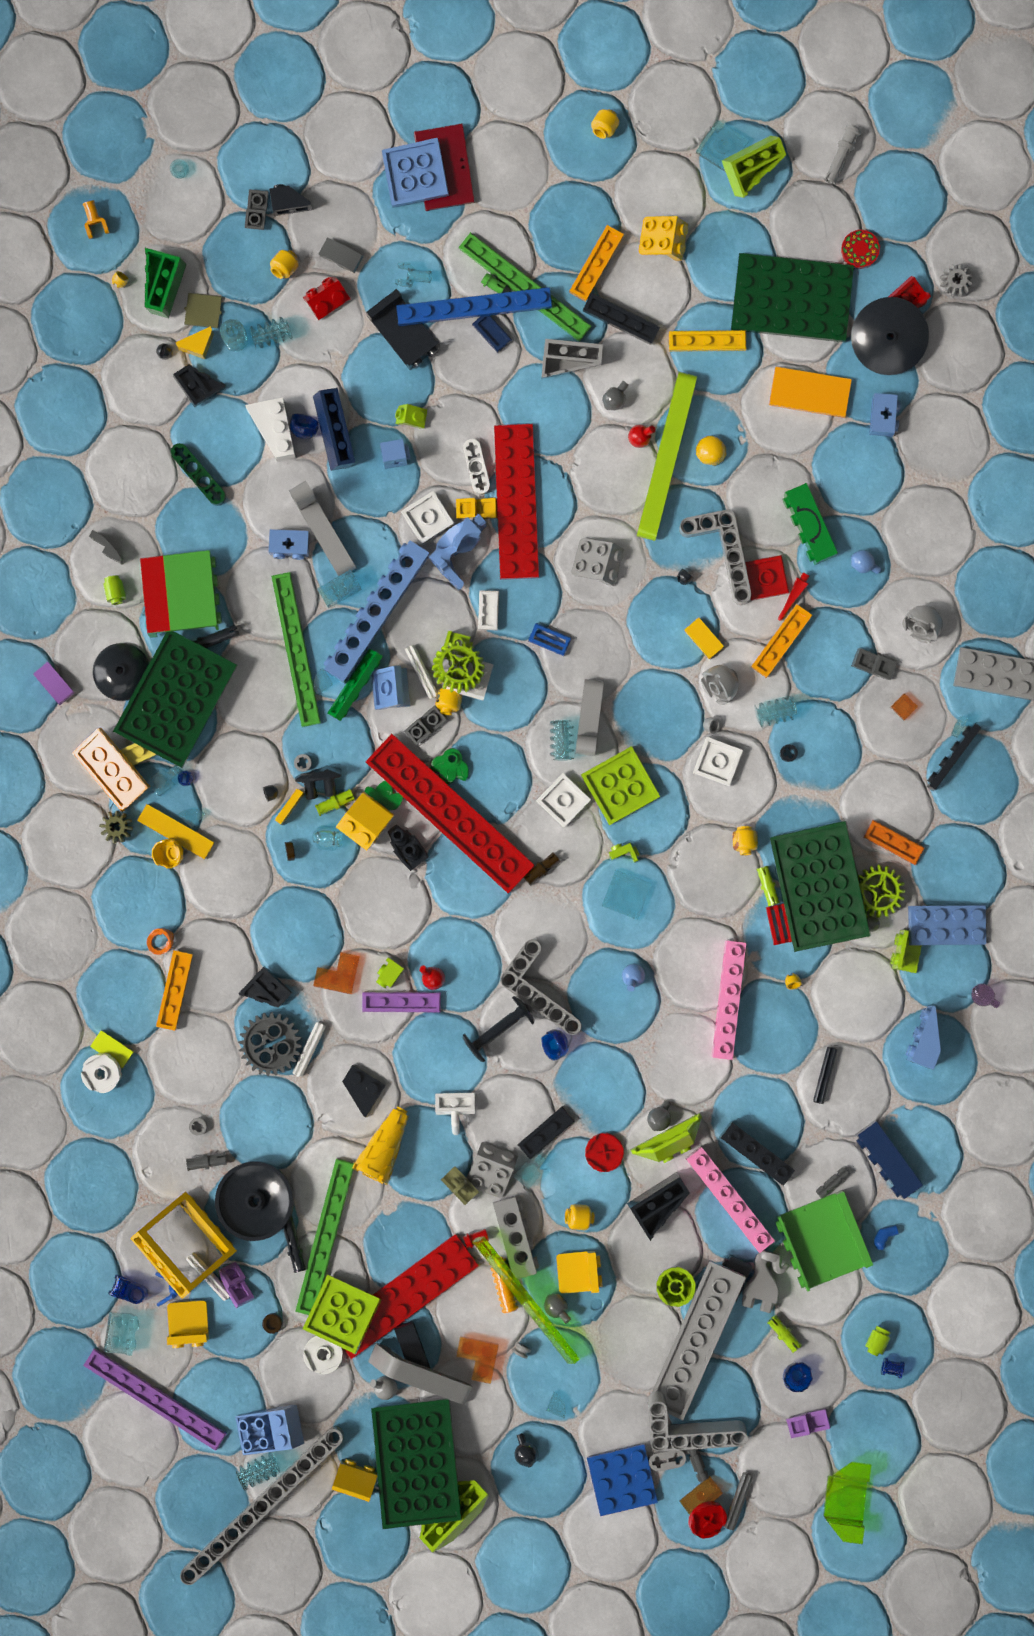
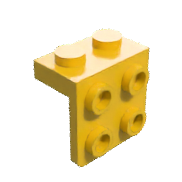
M678 216L645 217L642 225L639 253L641 255H667L675 261H682L683 254L685 253L688 223Z
M595 1251L562 1253L556 1256L560 1293L586 1291L598 1293L599 1287H603L602 1275L597 1273V1268L601 1267L600 1255L596 1256Z
M206 1301L173 1302L167 1305L169 1328L167 1345H172V1348H182L184 1344L191 1343L192 1347L204 1346V1343L209 1340Z

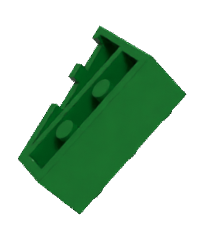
M145 248V308L151 314L169 319L187 264L181 257Z

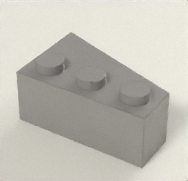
M545 339L541 379L600 366L603 345Z

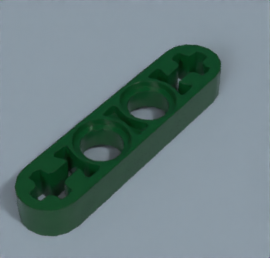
M177 443L173 445L171 456L211 504L215 506L222 505L226 500L223 489L184 444ZM176 449H184L183 454L188 459L183 464H181L184 461L181 456H175L177 454ZM190 462L197 464L195 472L187 471V465ZM202 477H208L210 483L208 486L202 487L199 485V480ZM213 485L216 486L213 490L217 494L222 493L219 501L217 499L212 500L214 496L210 491L206 494V491L210 490Z

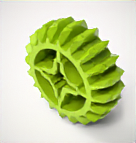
M458 641L453 646L450 642L448 643V648L442 646L441 651L436 652V657L433 658L434 665H432V670L435 671L433 677L438 678V684L444 683L443 689L450 687L451 693L454 689H457L458 694L463 689L467 693L469 687L474 689L476 684H480V678L484 676L482 670H484L485 665L481 664L483 657H478L480 652H473V646L467 648L466 642L463 646H460ZM446 659L450 666L447 672L443 668V662ZM469 663H472L474 673L471 676L467 670Z
M877 865L876 871L873 866H870V873L866 869L862 870L865 876L863 877L860 874L858 876L859 880H861L860 885L866 912L870 909L869 916H873L875 911L878 918L881 917V911H883L885 917L889 916L888 909L895 913L896 911L893 906L901 907L897 900L904 901L905 899L899 896L900 893L906 892V890H900L899 886H903L905 883L897 882L901 876L897 875L894 878L893 875L896 870L893 869L888 873V866H885L883 871L881 865ZM881 875L876 885L866 884L870 877ZM886 878L893 884L894 893L886 888ZM880 886L881 891L887 894H879L880 897H877V892L873 889ZM864 889L872 894V904L866 900ZM882 897L892 898V901L887 906L877 907Z

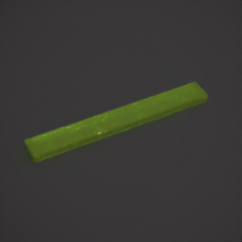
M477 1237L473 1240V1244L567 1364H575L580 1359L487 1239L485 1237Z

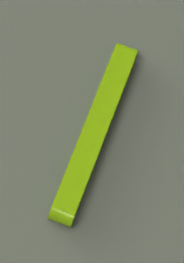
M678 372L637 537L656 540L697 380L695 375Z

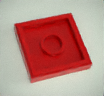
M782 555L745 562L751 590V601L789 594Z

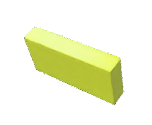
M102 1030L90 1046L101 1054H110L116 1059L121 1068H124L134 1051Z

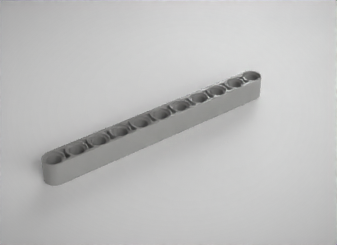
M333 1426L317 1439L184 1566L180 1574L181 1581L186 1585H192L341 1444L344 1437L343 1430L340 1427ZM331 1432H337L340 1436V1439L338 1441H332L329 1438V1434ZM323 1446L325 1453L318 1455L315 1452V1447ZM306 1459L310 1461L311 1467L305 1469L301 1466L300 1462ZM293 1473L296 1476V1481L289 1482L286 1479V1475ZM279 1487L282 1490V1494L275 1496L272 1493V1488ZM265 1501L268 1507L262 1510L258 1508L257 1502ZM247 1514L252 1516L253 1522H244L243 1516ZM234 1528L238 1531L239 1535L231 1537L228 1530ZM221 1542L224 1545V1550H216L214 1543ZM206 1556L210 1562L204 1565L200 1562L199 1558ZM192 1570L195 1573V1577L188 1578L185 1575V1571Z

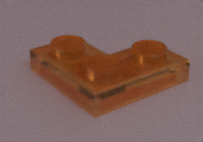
M340 952L337 971L317 967L313 986L352 994L360 956Z
M460 1336L456 1356L475 1360L472 1380L491 1384L499 1344Z

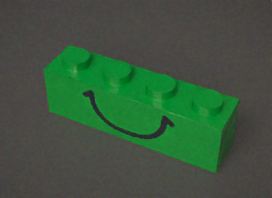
M807 483L786 491L782 500L786 509H790L792 516H790L794 527L797 526L800 531L798 537L801 543L805 544L808 549L806 555L809 561H813L814 565H817L835 557L838 552Z

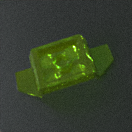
M851 1462L836 1473L827 1476L823 1516L843 1542L863 1544L865 1529L863 1518L867 1482L870 1483L871 1464Z

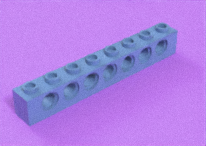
M411 540L408 544L404 543L399 550L400 556L397 560L393 559L388 566L390 571L386 576L382 575L377 583L379 585L376 592L372 591L367 598L368 604L365 608H360L356 614L358 619L354 624L350 623L345 631L346 637L344 640L340 639L334 648L336 652L333 656L329 655L323 664L326 666L324 670L344 684L430 556L428 551ZM406 558L412 559V566L404 567L402 565L403 560ZM399 574L402 576V581L397 584L393 583L392 577ZM385 590L392 593L391 597L387 600L381 598V593ZM374 606L381 609L380 614L377 616H373L370 613L371 608ZM364 622L370 624V629L367 632H362L359 629L360 625ZM354 638L358 639L359 646L351 648L349 641ZM347 655L349 657L348 662L340 664L338 662L339 656Z

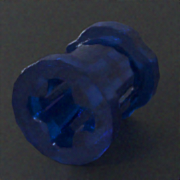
M884 1357L881 1375L889 1374L901 1379L905 1363L903 1361H900V1363L890 1361Z

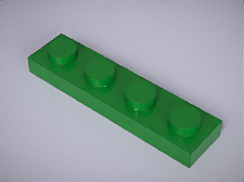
M368 649L327 714L339 721L346 717L350 706L359 697V692L368 683L374 669L379 666L382 655Z

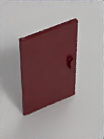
M463 124L414 131L415 143L434 138L439 139L449 196L424 201L425 211L475 203Z

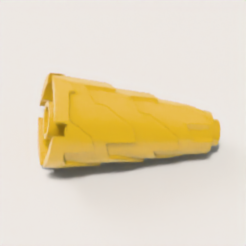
M400 1107L392 1109L387 1119L372 1136L365 1149L354 1162L352 1167L357 1172L361 1171L363 1175L388 1185L409 1118L406 1115L408 1111Z

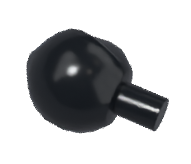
M522 1433L517 1435L519 1445L515 1449L514 1456L520 1465L530 1468L537 1461L538 1450L534 1444L526 1442L525 1435Z

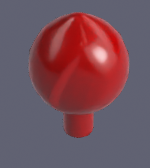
M640 424L635 425L628 433V440L636 448L646 447L651 441V434L656 429L653 425L649 427Z
M424 965L420 967L422 983L426 988L437 990L443 986L445 974L441 969L437 967L427 968Z

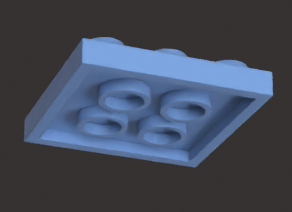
M438 138L382 150L393 208L449 196Z

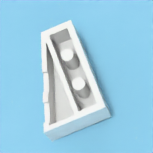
M283 397L245 405L276 461L295 459L296 455Z

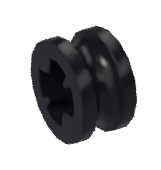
M791 744L783 746L780 750V757L785 762H792L798 755L796 747ZM786 748H788L790 751H794V754L791 755L792 758L790 759L788 756H784L783 752H786V750H784Z

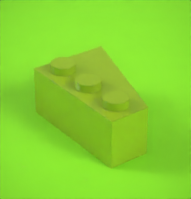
M768 136L722 160L735 196L745 198L754 185H757L761 181L760 179L786 156L780 137Z

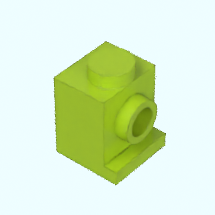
M448 630L444 643L445 647L448 648V643L450 642L455 646V642L458 640L462 641L463 644L466 642L467 648L473 646V642H470L471 637Z
M388 957L386 959L389 962L388 965L383 964L377 972L380 976L376 983L383 988L387 986L391 988L404 970L403 967Z

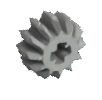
M952 264L950 270L945 268L943 271L945 275L940 276V279L944 281L940 284V287H946L944 293L947 294L950 291L951 297H954L956 293L959 297H962L963 292L968 293V287L973 285V282L970 281L973 277L972 274H966L969 270L968 268H965L964 271L961 270V264L958 265L957 269ZM954 278H957L956 280L959 279V280H960L959 284H956V282L954 283V282H953V279H954Z

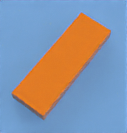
M872 820L863 837L913 865H916L924 850V847Z

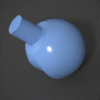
M859 550L851 556V566L859 573L872 571L878 574L881 567L874 564V557L870 552Z
M630 964L623 969L622 980L627 985L628 991H634L635 987L643 984L645 980V971L638 964Z

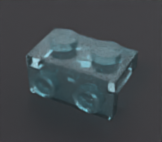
M109 1312L103 1351L132 1356L136 1348L135 1332L139 1328L138 1317L132 1313Z

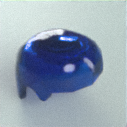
M297 413L292 414L289 427L296 437L311 439L318 432L319 422L310 416Z
M553 1029L541 1037L543 1050L552 1061L564 1057L568 1052L569 1042L562 1031Z
M793 1362L787 1365L783 1372L784 1385L792 1392L805 1391L813 1380L812 1369L803 1362Z

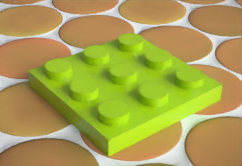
M632 746L581 774L609 826L660 797Z
M327 1275L303 1326V1330L357 1354L381 1299Z

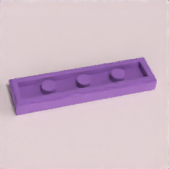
M362 992V1012H441V993Z

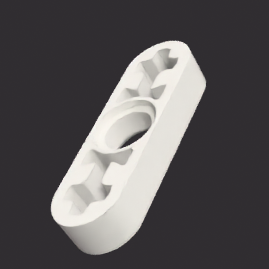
M469 439L464 443L463 451L472 488L476 494L484 495L489 491L490 483L481 446L477 440ZM469 444H473L474 447L477 446L475 456L480 455V458L468 460V458H472L471 451H467ZM474 462H479L482 465V469L479 472H474L471 469V465ZM473 476H481L482 483H486L484 490L476 488L478 479H473Z

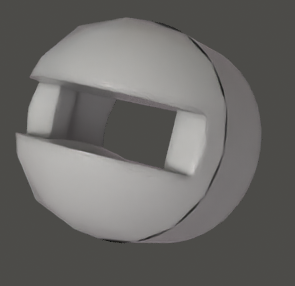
M713 717L706 718L703 722V728L707 732L715 734L720 728V721Z

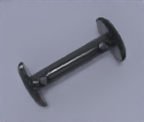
M517 996L512 997L518 1005L516 1010L488 1029L477 1040L471 1042L467 1035L463 1034L462 1039L480 1062H485L486 1060L479 1051L517 1023L520 1018L526 1016L531 1024H534L533 1015Z

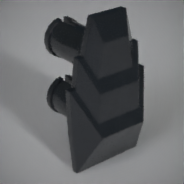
M326 765L323 768L301 773L295 777V782L304 783L307 800L318 798L315 781L323 780L325 796H336L335 778L342 776V770Z
M396 824L387 831L391 839L390 844L394 849L393 852L410 871L429 858L419 840L408 830L405 831Z

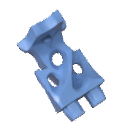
M479 514L472 520L465 518L463 522L449 529L438 541L436 550L429 556V559L440 573L458 591L463 588L464 582L455 571L451 558L458 553L470 552L482 538L481 531L487 527L486 521Z

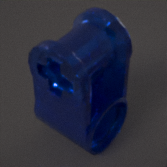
M120 1275L114 1276L115 1282L112 1289L108 1292L109 1295L133 1304H139L147 1299L148 1290L145 1286ZM135 1289H139L142 1292L140 1300L134 1297Z

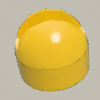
M116 271L112 277V284L116 283L117 288L124 287L129 281L128 277L121 271Z
M792 973V976L788 974L785 978L786 988L789 990L797 989L802 985L800 977L795 973Z

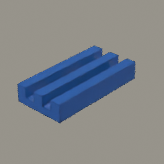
M536 623L528 642L564 657L571 638ZM539 629L566 642L563 644L536 631ZM534 636H536L559 647H562L563 649L561 651L557 648H554L533 638Z

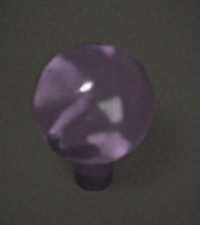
M980 983L973 987L971 998L976 1005L981 1007L989 1005L994 1008L999 1007L1000 1002L995 999V993L989 985Z

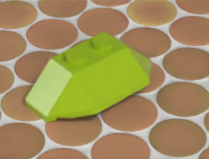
M698 1113L631 1148L630 1151L634 1155L657 1162L663 1161V1163L672 1160L675 1153L680 1151L683 1154L692 1149L690 1146L695 1142L702 1119L701 1114Z
M458 1481L462 1514L461 1521L421 1525L419 1538L432 1553L454 1541L481 1513L489 1495L477 1481Z

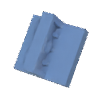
M391 666L372 672L375 710L410 707L407 668Z

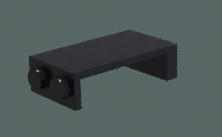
M395 289L369 309L366 314L409 370L413 367L417 369L424 363L423 360L426 357H432L439 351L440 343L438 340L435 341L423 324L398 325L396 305H404L406 303L402 299L401 293Z

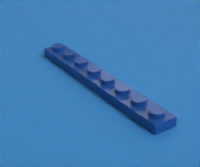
M549 287L396 305L398 325L405 326L550 309L552 304Z

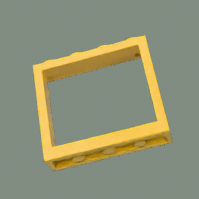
M186 1191L130 1238L182 1299L237 1251L232 1242L225 1238L219 1227L213 1224L208 1218L207 1213L200 1209L195 1203L194 1198L188 1195ZM178 1205L184 1209L223 1255L192 1283L189 1282L147 1233L148 1230Z

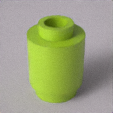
M119 575L104 578L105 583H103L107 602L112 605L122 604L123 600L126 599V595Z
M876 1326L865 1345L868 1348L867 1352L877 1357L879 1354L883 1355L890 1341L889 1336L891 1332Z

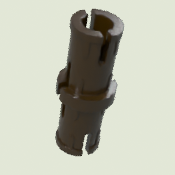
M552 852L543 861L537 862L536 866L523 878L531 886L543 875L546 876L547 872L561 861Z

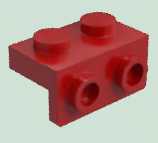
M334 276L324 279L319 287L308 290L303 299L309 305L315 317L320 320L350 300V297L340 281Z
M910 276L888 297L905 299L917 308H920L927 303L931 295L923 290L915 277Z

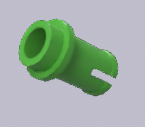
M486 273L481 281L484 284L483 287L487 286L497 293H502L507 284L493 277L492 273Z

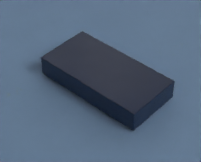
M481 316L472 323V326L497 354L512 341L491 316Z

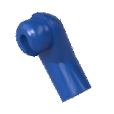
M896 1225L878 1230L874 1238L876 1249H885L888 1238L899 1235Z

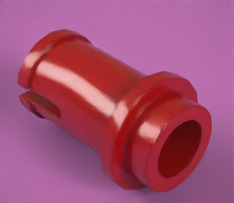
M486 1229L470 1235L466 1233V1236L463 1237L466 1248H473L474 1245L489 1241Z

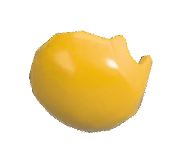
M706 436L699 440L696 446V455L703 464L717 466L724 461L727 455L726 446L718 437Z
M164 839L155 843L152 848L154 863L166 869L180 865L183 860V848L173 839Z

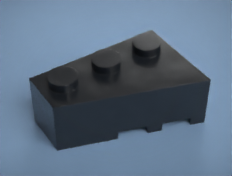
M676 1172L628 1202L627 1205L651 1241L654 1234L666 1223L669 1216L676 1211L690 1192Z

